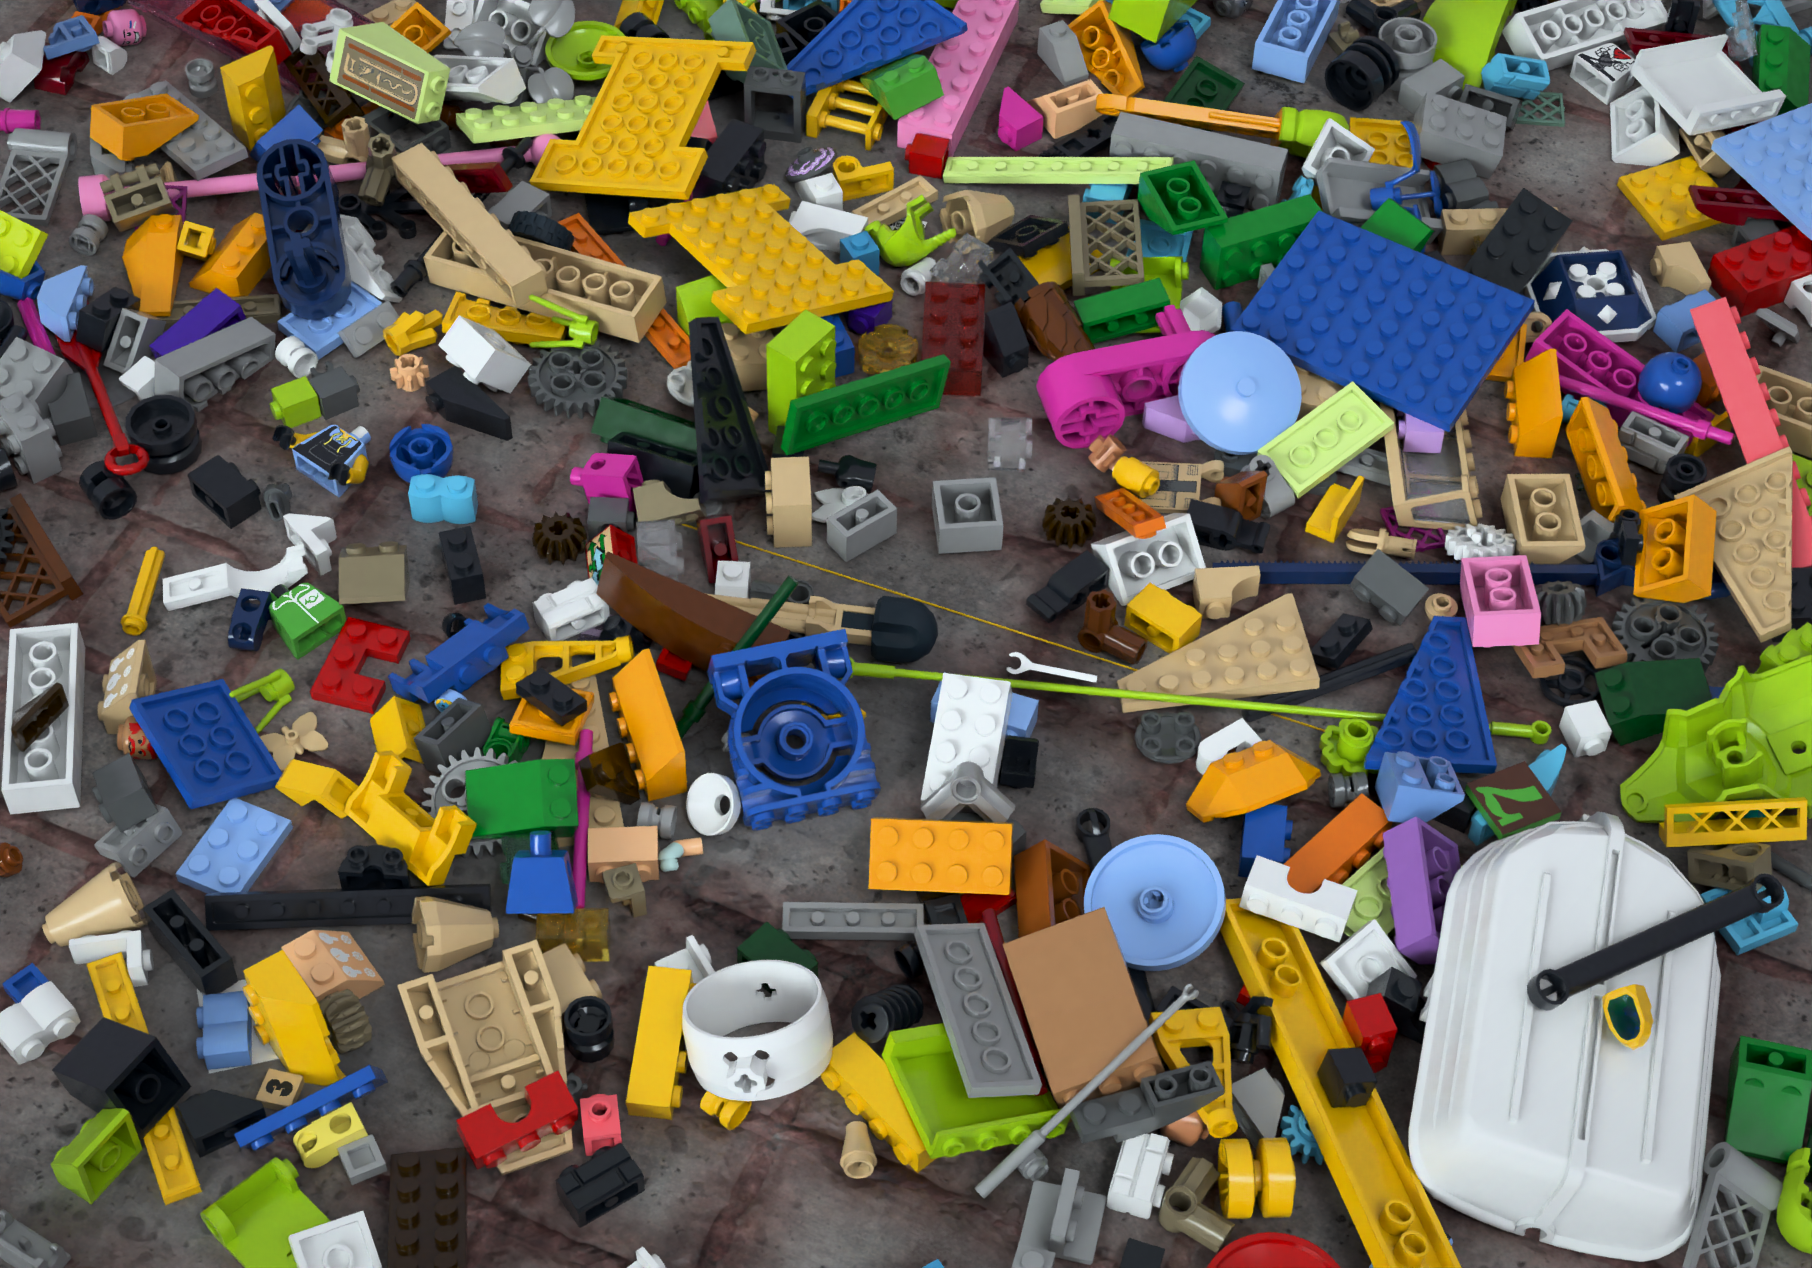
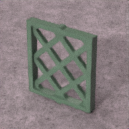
M1540 92L1535 98L1543 102L1539 106L1533 103V100L1520 97L1524 101L1520 109L1524 115L1517 118L1516 124L1565 126V107L1563 105L1562 93ZM1557 100L1560 106L1557 107L1552 102ZM1528 104L1534 109L1527 111L1523 107ZM1549 106L1553 111L1548 113L1542 108ZM1540 112L1544 116L1539 119L1533 114ZM1559 113L1561 119L1558 120L1553 115Z

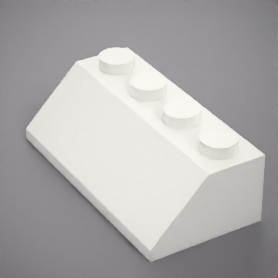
M458 55L434 56V58L450 68L444 101L463 100V102L482 101V103L499 102L510 104L516 101L517 96L526 89L514 58Z

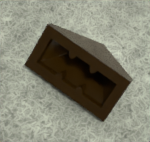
M55 683L15 711L11 731L18 750L24 752L69 706L63 685L60 683Z

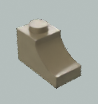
M648 480L643 482L642 486L633 488L638 523L646 532L694 522L698 517L707 516L706 507L704 504H701L699 498L684 499L671 494V489L664 481Z

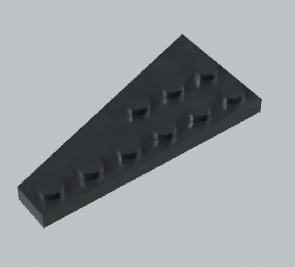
M719 316L695 318L688 322L700 502L704 504L765 496V492H771V490H765V471H769Z

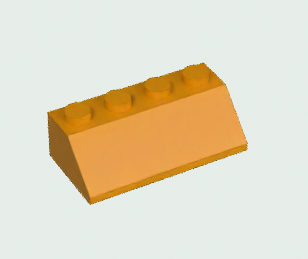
M1582 397L1565 431L1592 510H1595L1612 523H1614L1616 515L1621 510L1630 509L1640 514V510L1646 509V505L1643 500H1640L1636 476L1630 472L1626 448L1621 446L1618 438V425L1614 419L1612 420L1607 407L1588 397Z
M644 649L612 678L613 692L608 693L612 712L618 711L620 718H617L619 734L621 738L627 737L628 744H625L629 763H635L637 770H634L638 790L644 789L649 802L688 791L685 750L650 649Z

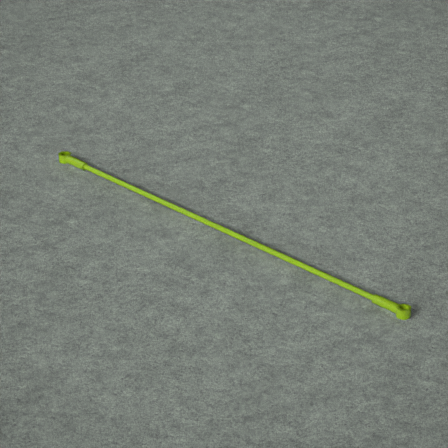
M849 657L853 671L850 678L854 675L894 679V677L942 681L943 673L896 669L895 666L858 663ZM971 676L1011 682V688L1344 719H1362L1383 722L1386 714ZM1491 721L1489 724L1491 735L1530 738L1536 744H1545L1552 731L1551 726L1545 721H1535L1532 725Z

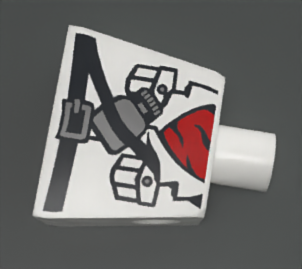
M1607 43L1576 54L1570 77L1608 105L1634 83L1635 77L1630 71L1634 65L1636 55L1631 49L1624 52L1615 44Z

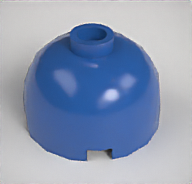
M1188 20L1177 21L1156 43L1144 39L1141 42L1142 47L1140 48L1148 62L1156 69L1165 71L1173 69L1174 72H1178L1189 65L1187 61L1195 53L1197 39Z
M1665 352L1656 355L1647 362L1639 375L1640 380L1637 384L1638 391L1649 405L1657 408L1661 406L1669 409V412L1678 414L1684 413L1695 403L1702 388V377L1700 369L1692 359L1681 353Z
M421 424L422 428L412 430L411 426H408L394 435L389 447L390 460L396 474L408 484H410L411 477L416 475L431 474L445 478L453 463V445L449 434L442 428L431 424Z

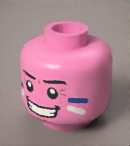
M135 9L112 10L107 16V21L102 23L104 36L118 46L138 45L142 41V37L146 36L145 19Z

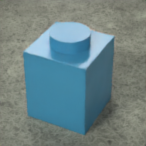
M867 231L840 239V263L860 260L872 272L879 275L880 249Z

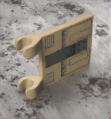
M1212 460L1204 464L1142 461L1159 472L1160 486L1155 494L1149 495L1146 498L1139 496L1137 498L1158 513H1187L1191 499L1200 501L1201 478L1219 483L1224 478V463L1221 460ZM1217 497L1201 500L1202 502L1221 506V500Z

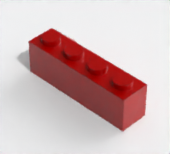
M197 0L174 18L176 23L217 36L240 48L248 55L271 45L274 48L277 66L292 54L280 31L238 0Z

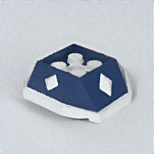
M1584 246L1579 251L1551 253L1524 291L1526 297L1535 300L1534 308L1531 312H1542L1553 323L1568 309L1613 343L1638 340L1647 330H1650L1655 325L1657 318L1641 276L1631 268L1622 250H1589ZM1535 321L1537 331H1540L1542 324L1540 321Z

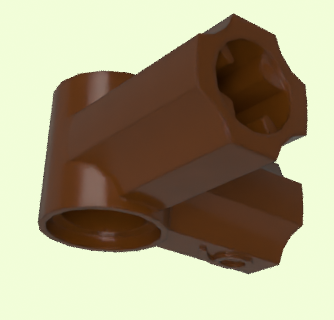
M1105 589L1097 592L1092 591L1086 601L1084 626L1077 635L1079 643L1090 652L1099 653L1104 650L1128 663L1138 664L1147 648L1148 639L1118 625L1115 618L1117 602L1113 598V593Z

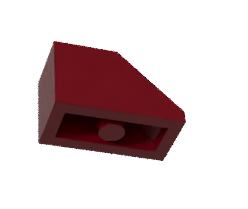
M728 513L696 518L700 549L709 584L716 583L718 560L738 561L732 516Z

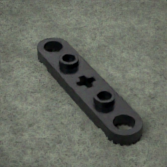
M1103 114L1055 143L1052 148L1047 151L1044 150L1043 153H1040L1039 157L1093 156L1111 144V134L1118 116Z

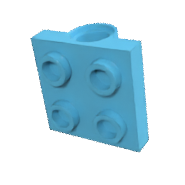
M1762 886V887L1757 891V893H1759V892L1765 890L1766 888H1765L1764 886ZM1717 887L1700 894L1705 904L1734 890ZM1784 887L1783 902L1767 913H1754L1719 929V932L1736 955L1796 931L1798 922L1788 911L1789 898ZM1768 896L1762 900H1764L1767 903H1771V896Z

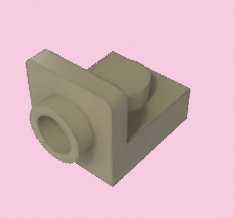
M636 863L606 870L602 873L610 902L622 901L623 906L629 905L633 918L647 914L645 890Z

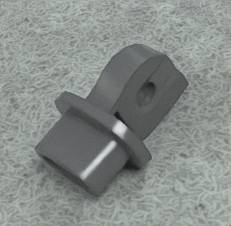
M287 483L280 485L268 484L263 494L267 510L272 520L281 521L283 516L290 511L289 500L292 497L290 486Z

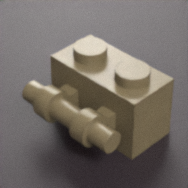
M156 163L144 166V164L136 166L134 171L120 176L116 173L111 175L109 180L100 182L104 194L115 190V192L105 195L104 199L119 232L142 225L151 215H170L176 212L161 176L150 179V177L160 174ZM139 181L141 182V183H139V184H136V185H133V186L124 188L125 186H128V185H130V184H133V183H136V182H139Z

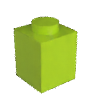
M306 376L271 389L273 402L269 403L274 418L276 420L281 419L285 426L293 428L322 417L318 396Z

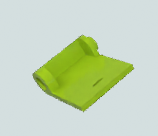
M1182 256L1143 257L1144 282L1160 278L1170 299V304L1174 305L1176 309H1180L1183 280H1189V263L1183 262ZM1114 258L1110 259V266L1113 268L1120 263V261ZM1130 267L1122 271L1125 275L1138 274V272ZM1130 285L1111 286V291ZM1159 326L1135 333H1161Z
M274 1157L200 1213L210 1232L244 1268H297L288 1240L289 1235L330 1222L299 1189L295 1180L299 1177V1174L293 1164L286 1158L281 1161L279 1158Z

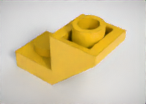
M296 759L290 760L275 785L276 789L301 807L316 800L341 819L348 816L344 812L349 797L359 787L336 769Z

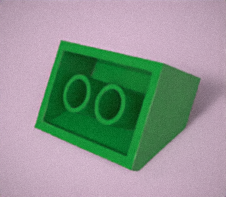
M1761 24L1753 45L1752 82L1762 93L1780 89L1786 95L1777 116L1808 105L1811 46L1790 27Z

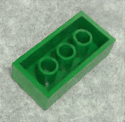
M1308 194L1230 217L1227 223L1206 227L1204 229L1199 268L1215 290L1259 278L1260 266L1272 263L1274 268H1276L1318 210L1323 211L1313 197Z

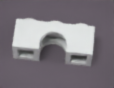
M1257 855L1246 881L1239 907L1340 943L1358 890L1324 879L1318 891L1310 894L1298 892L1287 881L1289 866Z

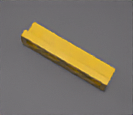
M1805 797L1666 804L1664 805V822L1659 823V837L1666 847L1807 840V799ZM1785 808H1797V815L1778 816ZM1765 809H1773V810L1769 813V812H1768L1767 810H1765ZM1750 810H1760L1766 816L1743 818ZM1715 812H1725L1730 817V819L1707 820ZM1689 813L1695 819V821L1674 822V814Z

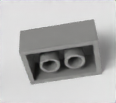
M1429 91L1426 92L1414 114L1413 121L1420 138L1422 158L1440 164L1467 159L1473 165L1478 176L1490 179L1503 157L1506 116ZM1411 144L1409 154H1412Z

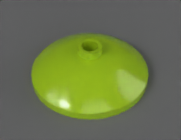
M598 21L574 22L566 35L560 38L549 37L545 47L546 59L551 67L564 70L573 80H600L607 77L612 67L610 64H595L591 56L601 35H625L618 28L607 23Z

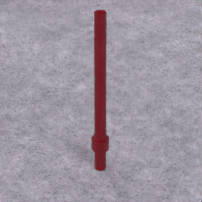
M989 908L982 912V918L1042 1083L1039 1094L1035 1096H1042L1048 1092L1042 1072L1043 1064L1038 1049L1035 1048L1024 1007L1002 945L1005 942L994 909Z

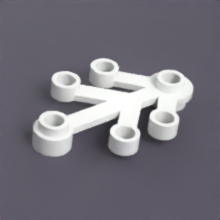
M334 8L326 15L324 21L303 24L300 51L307 55H314L318 47L332 43V50L328 52L325 63L327 71L331 73L339 29L353 27L352 15L344 9ZM327 30H332V31H333V32H331V33H327V34H323V35H319V36H318V33H319V32H323V31H327Z

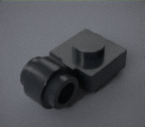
M1630 509L1621 510L1616 515L1613 531L1619 539L1617 549L1621 565L1635 566L1637 553H1642L1643 534H1638L1639 524L1641 523L1639 514Z

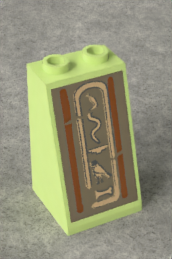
M384 22L339 29L329 81L414 123L421 124L440 119L450 68Z

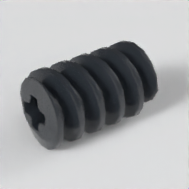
M896 984L865 996L857 1001L852 1009V1027L856 1035L863 1041L869 1043L879 1042L882 1039H886L891 1031L908 1029L914 1024L919 1023L924 1009L922 998L917 990L906 984Z

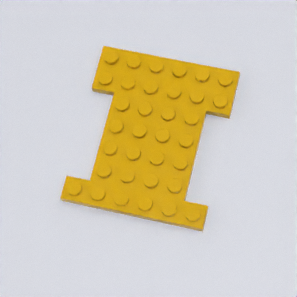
M601 35L591 56L595 64H610L612 67L576 140L550 139L529 181L530 184L547 191L689 200L708 155L705 148L686 147L721 70L747 71L757 51L754 43Z
M766 184L762 187L742 189L727 194L721 193L706 198H695L691 201L670 203L665 206L645 208L629 213L628 224L643 238L669 233L727 287L726 289L713 291L711 302L745 334L789 325L805 309L818 317H824L892 301L894 290L862 261L850 260L849 262L835 265L823 252L818 250L805 236L776 211L789 209L791 199L775 184Z

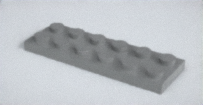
M166 80L156 82L150 88L139 93L129 94L123 99L127 100L167 93L199 115L197 122L159 147L197 181L248 158L244 145Z
M985 923L917 925L914 936L968 1098L1038 1095L1042 1083Z

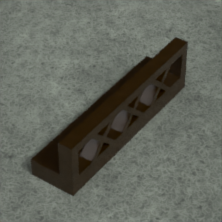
M299 47L283 60L328 127H334L348 114L352 118L354 116L363 117L366 115L350 91L329 81L331 73L327 71L325 65L326 57L318 48L316 54L307 55L301 52ZM306 55L304 66L295 67L294 65ZM310 73H317L314 82H307ZM328 88L325 98H318L320 89ZM340 104L341 107L329 116L331 105Z

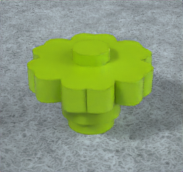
M1342 719L1338 726H1327L1325 732L1321 735L1319 748L1322 750L1321 762L1330 773L1341 772L1343 776H1351L1353 772H1365L1366 776H1368V773L1378 774L1379 770L1364 769V761L1379 729L1376 726H1370L1362 719Z

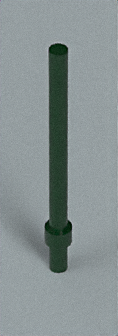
M788 575L732 651L752 647L799 585L795 578ZM709 681L696 699L690 700L682 710L684 714L676 724L680 739L684 737L694 722L698 723L706 713V706L715 696L713 686L710 685Z

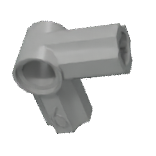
M969 761L957 765L953 775L924 800L920 806L926 819L951 820L966 805L972 808L986 822H1006L1015 810V804L984 777L981 767ZM970 780L975 785L964 786L960 783V781Z

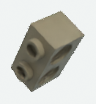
M1761 843L1692 846L1687 851L1689 882L1736 890L1745 886L1748 881L1759 874L1766 873L1772 875L1771 845ZM1757 883L1756 890L1758 891L1762 885Z

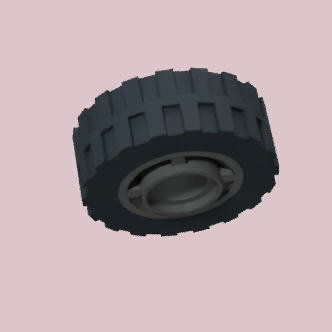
M515 212L508 227L514 236L568 251L571 250L575 239L571 231L567 230L563 225L534 212Z

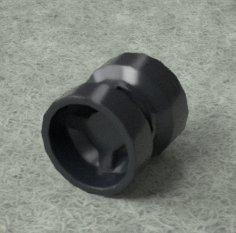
M915 938L911 945L903 943L894 949L896 962L907 978L912 980L922 974L925 966Z

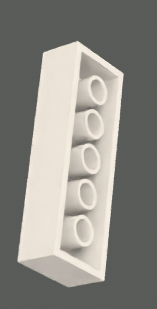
M78 623L10 629L1 789L10 815L80 807L85 645ZM55 683H60L63 685L69 706L24 752L18 750L11 731L15 711Z

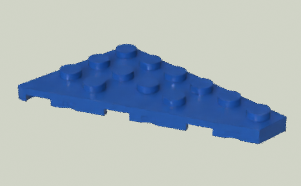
M852 0L786 66L788 70L805 72L807 96L964 34L968 30L967 23L934 0Z
M1433 617L1416 656H1414L1398 693L1383 720L1382 726L1375 736L1369 753L1366 755L1364 769L1379 770L1385 752L1397 753L1405 751L1414 756L1430 758L1431 756L1442 757L1451 762L1455 773H1495L1497 761L1466 617Z

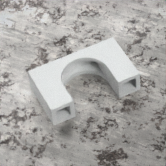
M802 201L797 211L791 213L789 223L818 250L840 253V239L865 231L864 229L868 225V217Z

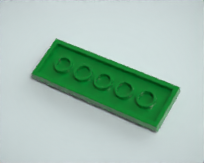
M945 354L791 400L781 449L788 456L939 408L951 361Z

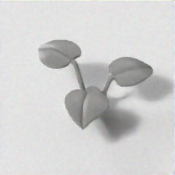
M532 0L529 6V16L534 24L541 27L527 46H516L511 52L509 46L503 44L505 39L503 28L491 21L472 23L465 27L454 39L453 44L466 56L514 58L518 68L538 72V74L531 75L527 80L528 93L535 103H547L549 99L553 98L572 100L574 83L567 72L557 67H551L544 72L541 67L529 66L533 61L531 48L545 30L550 36L560 38L566 35L572 28L575 20V7L572 0Z

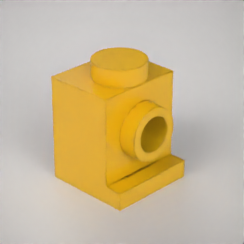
M185 221L176 249L184 256L206 262L208 255H212L216 247L215 230Z

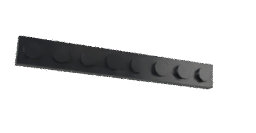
M490 884L207 893L204 896L206 928L208 931L412 924V910L415 897L431 896L487 909L491 912Z

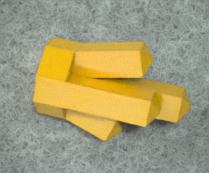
M436 309L426 315L417 310L412 314L403 312L392 325L383 329V337L389 349L396 356H402L411 350L436 343L438 334L434 328L442 324L443 314Z

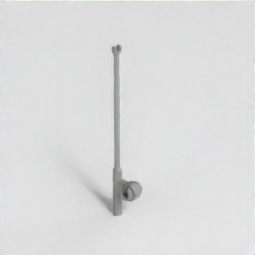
M1191 983L1187 984L1183 989L1182 995L1041 1129L1034 1130L974 1187L975 1190L985 1199L1016 1168L1025 1179L1036 1181L1043 1178L1049 1170L1048 1160L1038 1147L1045 1142V1137L1187 1001L1197 998L1199 991L1195 989L1189 994L1194 986Z

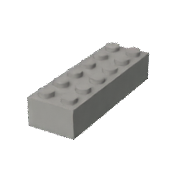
M1120 111L1111 134L1109 157H1173L1174 165L1195 160L1216 198L1222 181L1251 187L1248 209L1257 210L1278 204L1282 193L1288 149Z

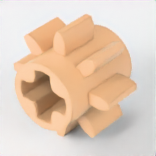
M404 354L394 360L395 367L390 368L391 380L396 381L397 389L402 388L405 391L413 392L425 386L424 378H428L430 375L428 365L423 363V357H417L414 354Z

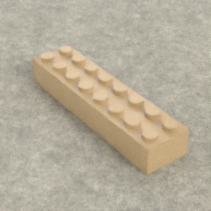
M443 230L423 257L430 283L515 307ZM514 236L520 246L524 245L528 249L532 259L536 263L541 262L547 271L548 278L545 280L548 292L539 297L577 314L588 316L589 320L598 321L599 332L640 343L667 303L662 276ZM534 301L519 307V309L550 318L555 316L573 320Z

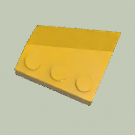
M284 950L243 970L247 985L242 987L251 1005L248 1007V1010L256 1024L253 1026L254 1031L262 1045L270 1044L286 1071L302 1075L305 1083L329 1086L345 1078L346 1075L337 1065L341 1061L328 1038L330 1032L319 1003Z

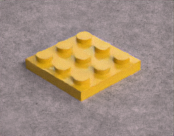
M1693 156L1621 176L1618 179V188L1662 241L1723 223L1707 217L1694 206L1688 191L1690 185L1718 187V185L1707 172L1700 168Z

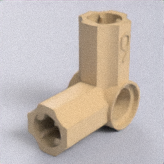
M354 116L343 121L341 127L344 140L321 135L319 138L321 142L317 147L323 151L327 162L347 164L367 161L370 134L365 118Z

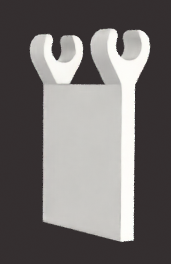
M1019 652L1009 654V656H1016L1021 660V666L1018 669L1007 667L1006 670L1012 674L1035 670L1091 682L1097 681V675L1032 663L1025 655Z

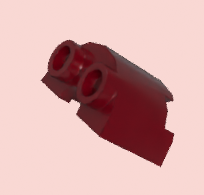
M74 51L47 60L44 53L42 70L34 78L35 89L66 95L74 84L76 71L82 72L90 61L86 52Z

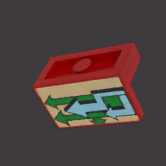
M611 524L585 546L588 577L593 578L597 585L599 584L607 552L637 564L634 536Z

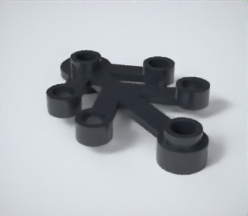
M402 185L391 193L390 188L388 189L383 206L366 204L355 194L340 196L338 205L341 215L358 218L362 225L369 229V233L374 240L384 239L387 236V227L385 222L376 221L368 214L380 215L399 229L401 238L412 239L417 234L415 222L405 219L398 213L427 212L417 201L399 202L403 198H414Z

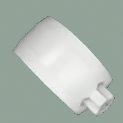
M755 960L735 964L718 970L702 979L690 990L684 1000L682 1030L690 1066L699 1084L705 1090L718 1097L736 1101H760L781 1097L813 1082L824 1072L830 1063L833 1047V1030L827 997L817 976L804 966L782 960ZM763 983H767L771 989H776V991H772L771 997H765L764 992L757 991L761 989ZM767 1022L792 1023L779 1030L762 1035L723 1037L735 1030L754 1024ZM757 1050H762L770 1056L767 1059H759L755 1056ZM732 1052L738 1058L730 1062L724 1057V1054ZM768 1077L775 1079L771 1085L766 1086Z

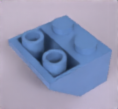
M1405 751L1384 753L1374 787L1388 821L1404 823L1417 816L1426 823L1464 800L1465 794L1450 761L1438 756H1431L1430 758L1418 757Z

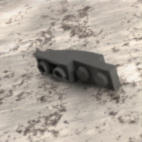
M1209 1060L1141 1078L1140 1087L1081 1102L1070 1113V1117L1082 1144L1113 1136L1116 1143L1152 1132L1192 1114L1223 1095L1224 1088Z

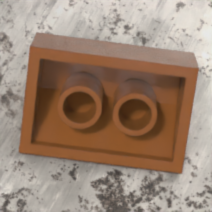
M1046 839L1014 856L1018 938L1085 914L1084 894L1091 875L1088 864Z

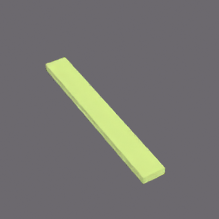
M948 157L943 172L944 183L1139 184L1141 172L1174 165L1173 157Z

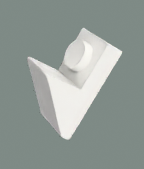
M291 513L284 515L287 537L295 546L304 544L306 548L304 557L320 576L331 571L329 557L332 556V551L328 543L337 538L334 520L330 517Z

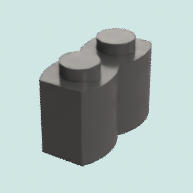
M1461 159L1434 166L1433 170L1436 172L1439 180L1440 198L1444 209H1467L1487 199L1489 200L1488 190L1484 182L1477 177L1476 171L1469 160Z

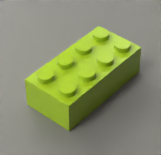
M806 309L766 345L768 431L776 435L777 426H785L791 400L836 387L835 325Z

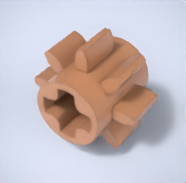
M1111 434L1106 439L1099 435L1088 447L1092 451L1088 458L1101 472L1105 473L1109 468L1113 471L1117 461L1123 457L1122 455L1126 448L1120 440Z

